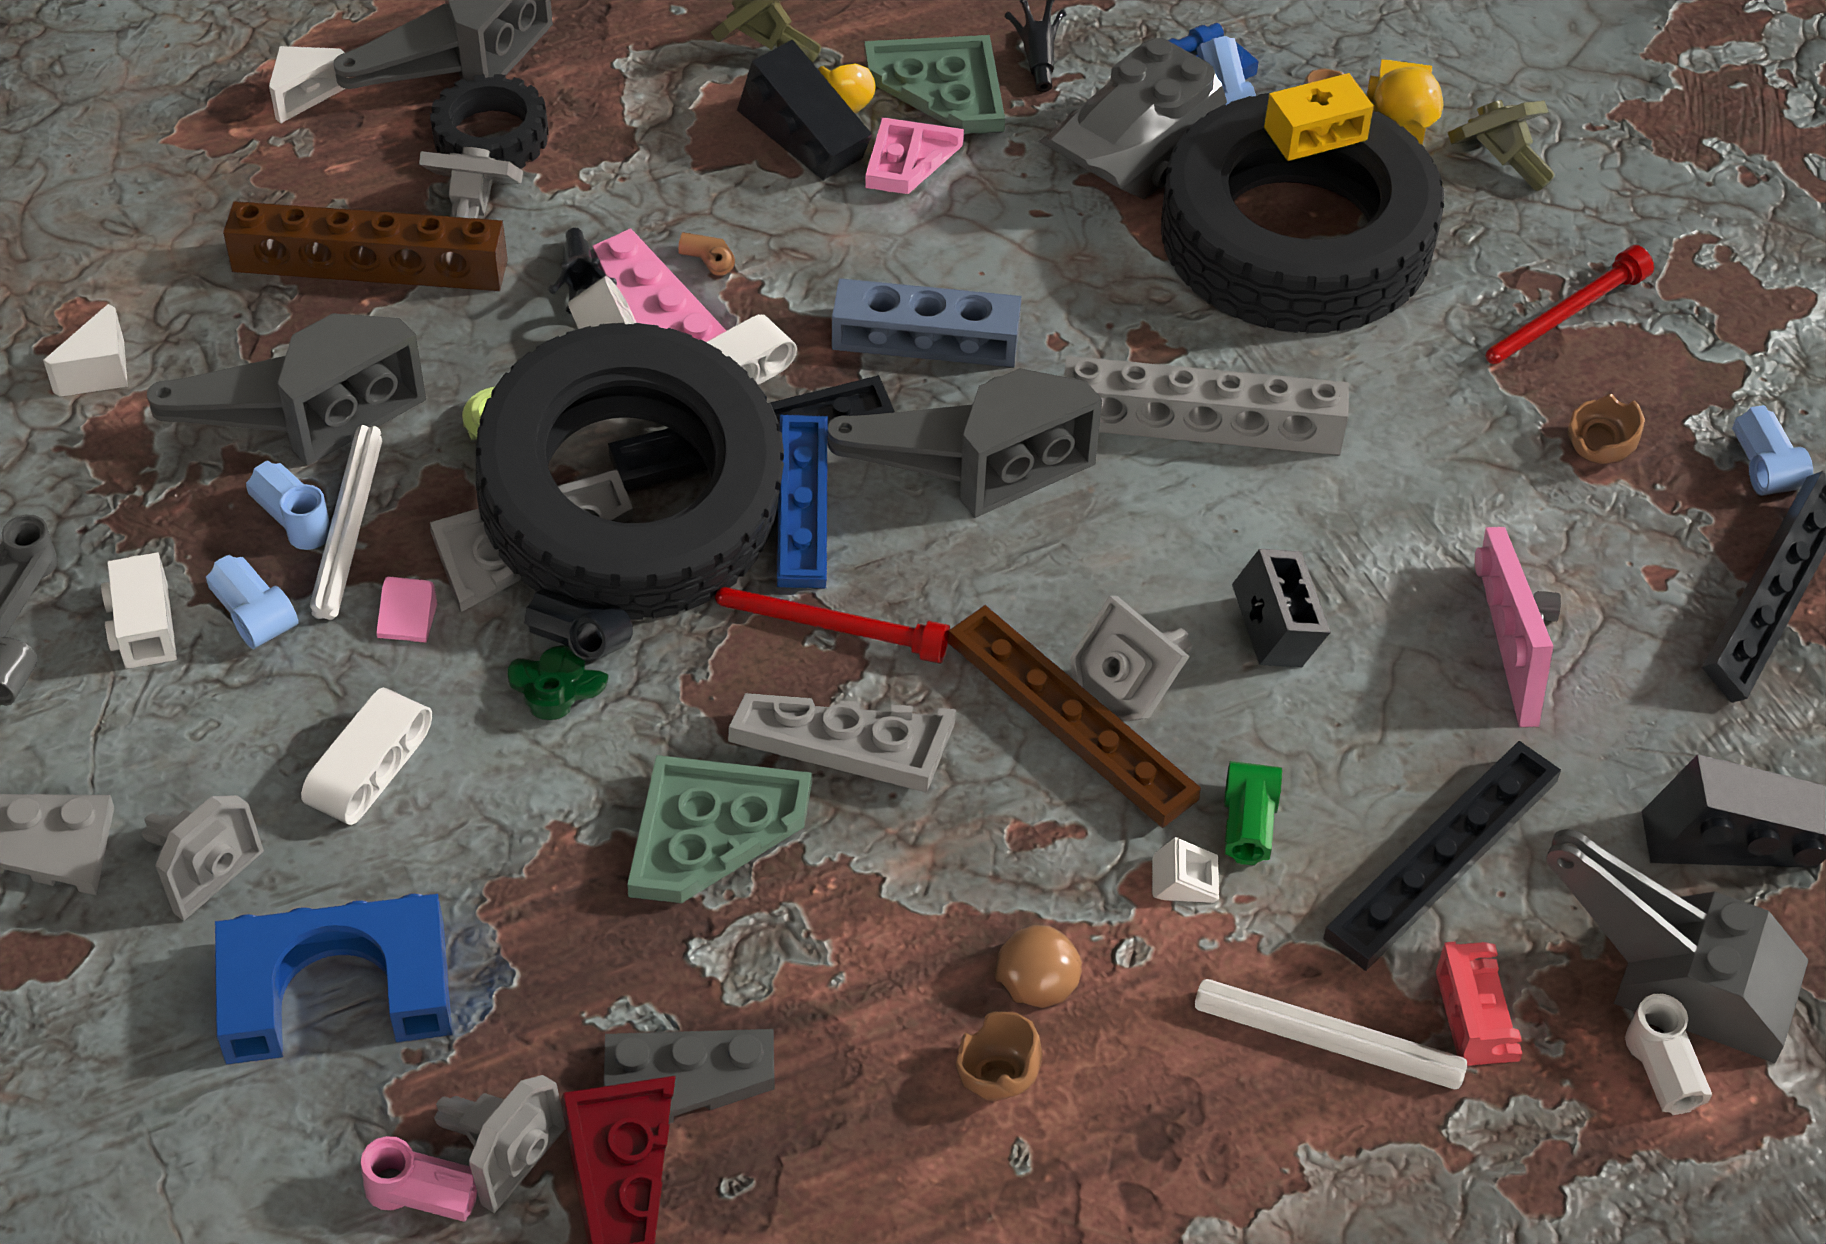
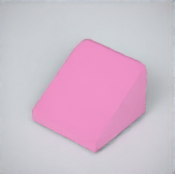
M385 577L376 631L377 638L427 643L437 607L433 582L419 579Z

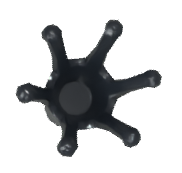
M1020 0L1025 13L1026 25L1023 27L1010 12L1005 13V18L1014 25L1024 43L1030 71L1035 77L1036 90L1047 92L1053 87L1051 73L1054 70V41L1057 29L1067 13L1064 9L1060 10L1053 24H1051V10L1055 0H1046L1042 21H1035L1031 14L1028 0Z
M571 228L566 232L563 261L561 263L562 271L555 284L550 285L548 288L551 294H555L565 282L569 286V301L577 296L578 290L587 289L596 283L598 278L601 279L607 276L598 267L600 260L597 257H593L589 244L584 239L583 232L579 228ZM610 278L613 281V283L617 285V280L615 278ZM567 306V307H566V312H568L569 314H572L571 311H570V309H569V306Z

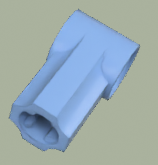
M1227 36L1213 38L1208 42L1201 43L1197 47L1198 57L1213 67L1216 77L1221 82L1227 100L1226 105L1231 101L1248 96H1256L1252 84L1249 81L1245 82L1234 38H1228Z
M1765 405L1750 407L1743 415L1736 417L1732 430L1750 460L1749 476L1755 492L1763 496L1800 490L1807 476L1813 475L1812 460L1807 450L1803 447L1793 448L1775 414L1768 411Z
M267 460L255 467L251 478L246 482L248 494L286 529L291 545L303 550H311L323 546L327 541L331 524L322 491L313 485L303 484L281 463L274 464Z
M229 554L214 562L213 569L206 576L208 588L230 612L238 633L251 649L259 647L298 625L297 614L285 593L278 586L269 588L243 557L236 558Z

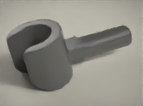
M1535 592L1533 597L1543 621L1557 622L1561 607L1560 593Z

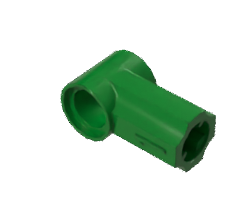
M1229 761L1224 797V807H1228L1225 855L1231 856L1238 864L1255 866L1258 862L1270 860L1274 813L1278 811L1281 793L1282 767Z

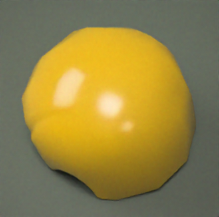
M858 64L842 65L832 71L824 66L818 68L820 73L855 114L862 110L873 98L875 81L868 68Z
M1403 67L1386 73L1380 79L1374 94V105L1378 112L1396 121L1400 127L1408 121H1417L1422 128L1430 127L1441 117L1444 106L1439 83L1431 72L1420 67Z

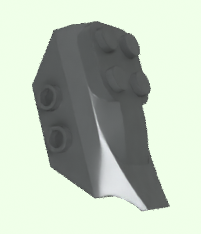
M1154 38L1142 43L1111 69L1110 82L1097 91L1077 110L1072 111L1062 123L1039 140V142L1121 190L1145 200L1158 188L1165 187L1170 156L1181 136L1201 117L1204 118L1210 111L1224 104L1226 105L1227 100L1223 86L1216 77L1213 67L1208 62L1166 39Z

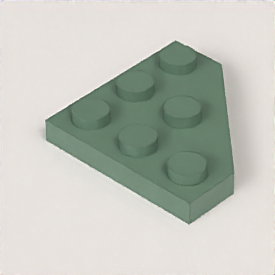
M990 35L865 41L864 55L866 68L871 72L874 77L875 86L949 127L964 129V134L1005 131V114Z
M656 755L627 884L628 897L683 903L804 828L812 786V773Z

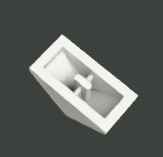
M279 47L269 85L275 118L279 123L285 122L345 89L337 84L333 64L335 58L345 53L344 51L337 48Z
M107 304L43 360L53 393L61 397L128 387L124 339L115 307Z

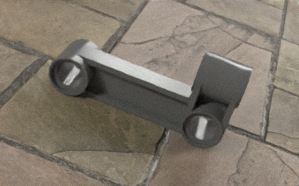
M26 514L17 516L9 520L1 532L3 541L0 544V705L4 706L11 705L15 701L36 667L38 659L35 651L20 640L5 636L40 580L51 574L58 563L47 524L36 515Z

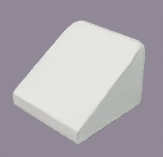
M1176 837L1173 838L1153 855V897L1169 901L1215 903L1219 900L1218 855Z

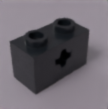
M1258 549L1232 583L1258 663L1263 666L1303 667L1331 633L1301 551Z

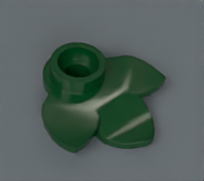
M559 645L543 652L539 661L522 658L514 659L508 667V682L511 688L524 694L525 704L530 708L533 716L542 720H556L570 712L574 701L594 698L599 695L607 686L608 674L596 670H585V660L576 656L570 646Z

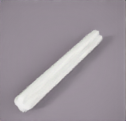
M361 425L354 434L310 601L312 616L317 619L333 620L339 613L382 444L381 431L376 426L367 427Z
M1210 979L1202 980L1197 991L1195 1008L1199 1011L1451 1089H1459L1463 1083L1467 1069V1060L1464 1057Z

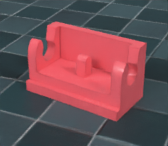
M1445 942L1435 972L1457 1056L1464 1057L1467 1060V1066L1520 1062L1522 1050L1520 1044L1517 1043L1522 1040L1519 1030L1514 1029L1512 1026L1498 975L1497 959H1486L1498 956L1496 945L1488 942L1468 944Z

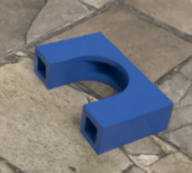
M408 894L398 899L374 902L352 901L342 906L318 909L304 907L296 908L286 913L262 916L247 914L230 920L215 921L217 1038L226 1065L283 1057L282 1000L288 984L298 972L309 964L322 958L336 955H351L364 958L376 964L386 974L389 1014L396 1042L452 1035L445 932L438 894Z

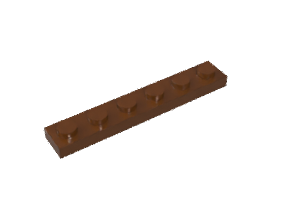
M984 605L948 631V644L1161 828L1167 826L1199 801L1201 793L1199 785L989 607Z

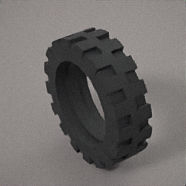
M485 74L475 75L473 80L466 81L461 79L454 83L455 87L451 89L445 88L440 93V100L435 99L432 104L430 120L436 151L441 154H462L463 147L481 148L490 151V158L509 161L521 169L526 166V161L537 159L540 155V148L545 149L547 145L549 131L544 98L542 96L539 97L538 90L534 86L530 85L527 87L522 79L514 77L510 80L506 79V75L494 74V77L485 78ZM487 111L507 112L519 117L523 121L517 129L505 135L491 138L473 137L460 132L456 128L464 119L476 113Z

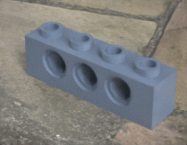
M839 278L832 314V350L1014 367L1022 296Z

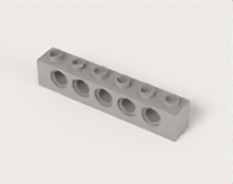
M1066 356L1064 377L1087 381L1102 399L1099 432L1332 455L1341 454L1348 421L1349 382Z

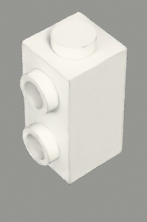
M159 552L108 561L110 582L101 583V590L106 612H113L114 620L105 621L110 650H120L125 669L177 660L168 584Z

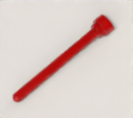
M1639 245L1628 247L1615 257L1611 270L1491 346L1486 351V360L1490 364H1499L1620 284L1636 285L1651 276L1654 271L1652 257L1646 249Z
M728 587L720 588L715 595L716 602L722 607L911 647L912 653L919 654L920 660L941 664L948 647V631L950 630L948 624L928 621L926 625L918 623L916 628Z

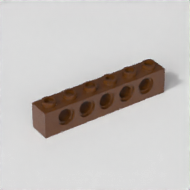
M233 201L223 231L232 272L500 291L508 261L503 220Z

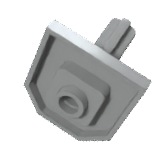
M463 147L462 154L450 153V155L420 152L419 165L435 174L451 177L449 197L452 211L450 217L478 218V215L485 216L492 183L521 184L523 170L509 161L490 158V151L481 148Z
M1109 596L1070 656L1073 680L1123 722L1148 719L1190 657L1187 655L1192 648V643L1188 640L1189 633L1185 629L1179 628L1177 630L1171 629L1162 634L1118 596Z
M237 795L211 796L193 812L183 810L175 818L166 814L160 816L151 813L144 819L147 826L142 831L143 838L148 842L163 847L155 866L173 913L183 921L264 852L249 804Z
M544 1075L521 1080L505 1099L483 1093L476 1102L458 1096L451 1098L444 1096L436 1103L438 1112L434 1117L436 1123L442 1128L466 1135L473 1144L474 1149L469 1159V1164L480 1204L494 1214L566 1129L557 1084Z

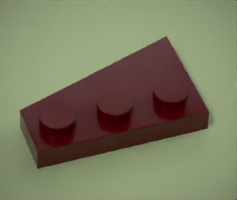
M676 1076L563 1093L560 1101L588 1244H655L662 1190L661 1179L665 1149L668 1142L669 1116Z

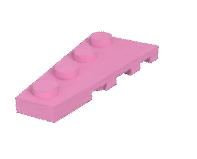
M631 228L593 245L594 258L597 257L600 260L598 267L607 276L617 280L616 286L627 301L637 323L659 325L660 328L665 329L671 328L690 334L693 338L702 339L705 342L726 332L725 328Z
M1486 527L1483 547H1477L1475 551L1476 574L1478 577H1482L1487 603L1490 608L1519 727H1539L1553 644L1506 528Z

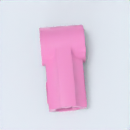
M389 1136L374 1140L367 1145L362 1153L361 1169L366 1198L373 1206L381 1210L391 1211L406 1206L463 1222L471 1215L477 1199V1189L470 1166L413 1152L406 1141ZM389 1168L401 1171L399 1175L389 1179L376 1176L381 1171Z

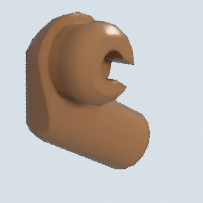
M682 232L678 247L679 254L701 258L708 270L715 275H725L733 269L735 257L723 239Z

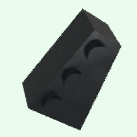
M793 39L752 61L737 108L739 113L823 181L864 157L872 133Z
M1697 754L1641 811L1650 863L1817 868L1826 859V785Z

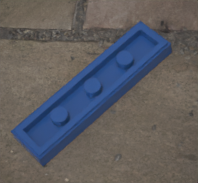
M780 415L779 431L782 433L784 466L778 497L777 587L826 588L828 416Z

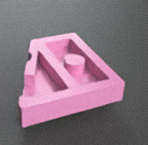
M882 118L866 172L865 188L909 194L962 147L964 129Z

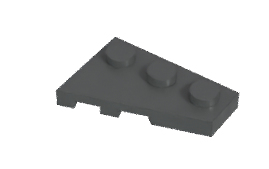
M774 1029L605 1034L604 1086L676 1076L669 1124L674 1122V1116L701 1107L713 1110L774 1090Z

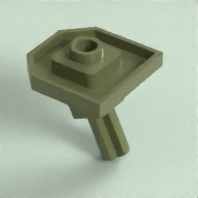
M734 0L731 4L735 10L726 16L728 19L711 31L717 42H721L738 31H742L770 50L793 39L812 63L815 62L821 52V45L790 26L792 21L780 4L783 0Z
M1498 100L1477 108L1479 116L1469 119L1467 124L1447 132L1451 145L1478 139L1503 166L1511 165L1536 191L1546 187L1555 176L1551 168L1530 147L1533 141L1526 122L1549 113L1545 100L1507 106L1503 105L1502 100Z

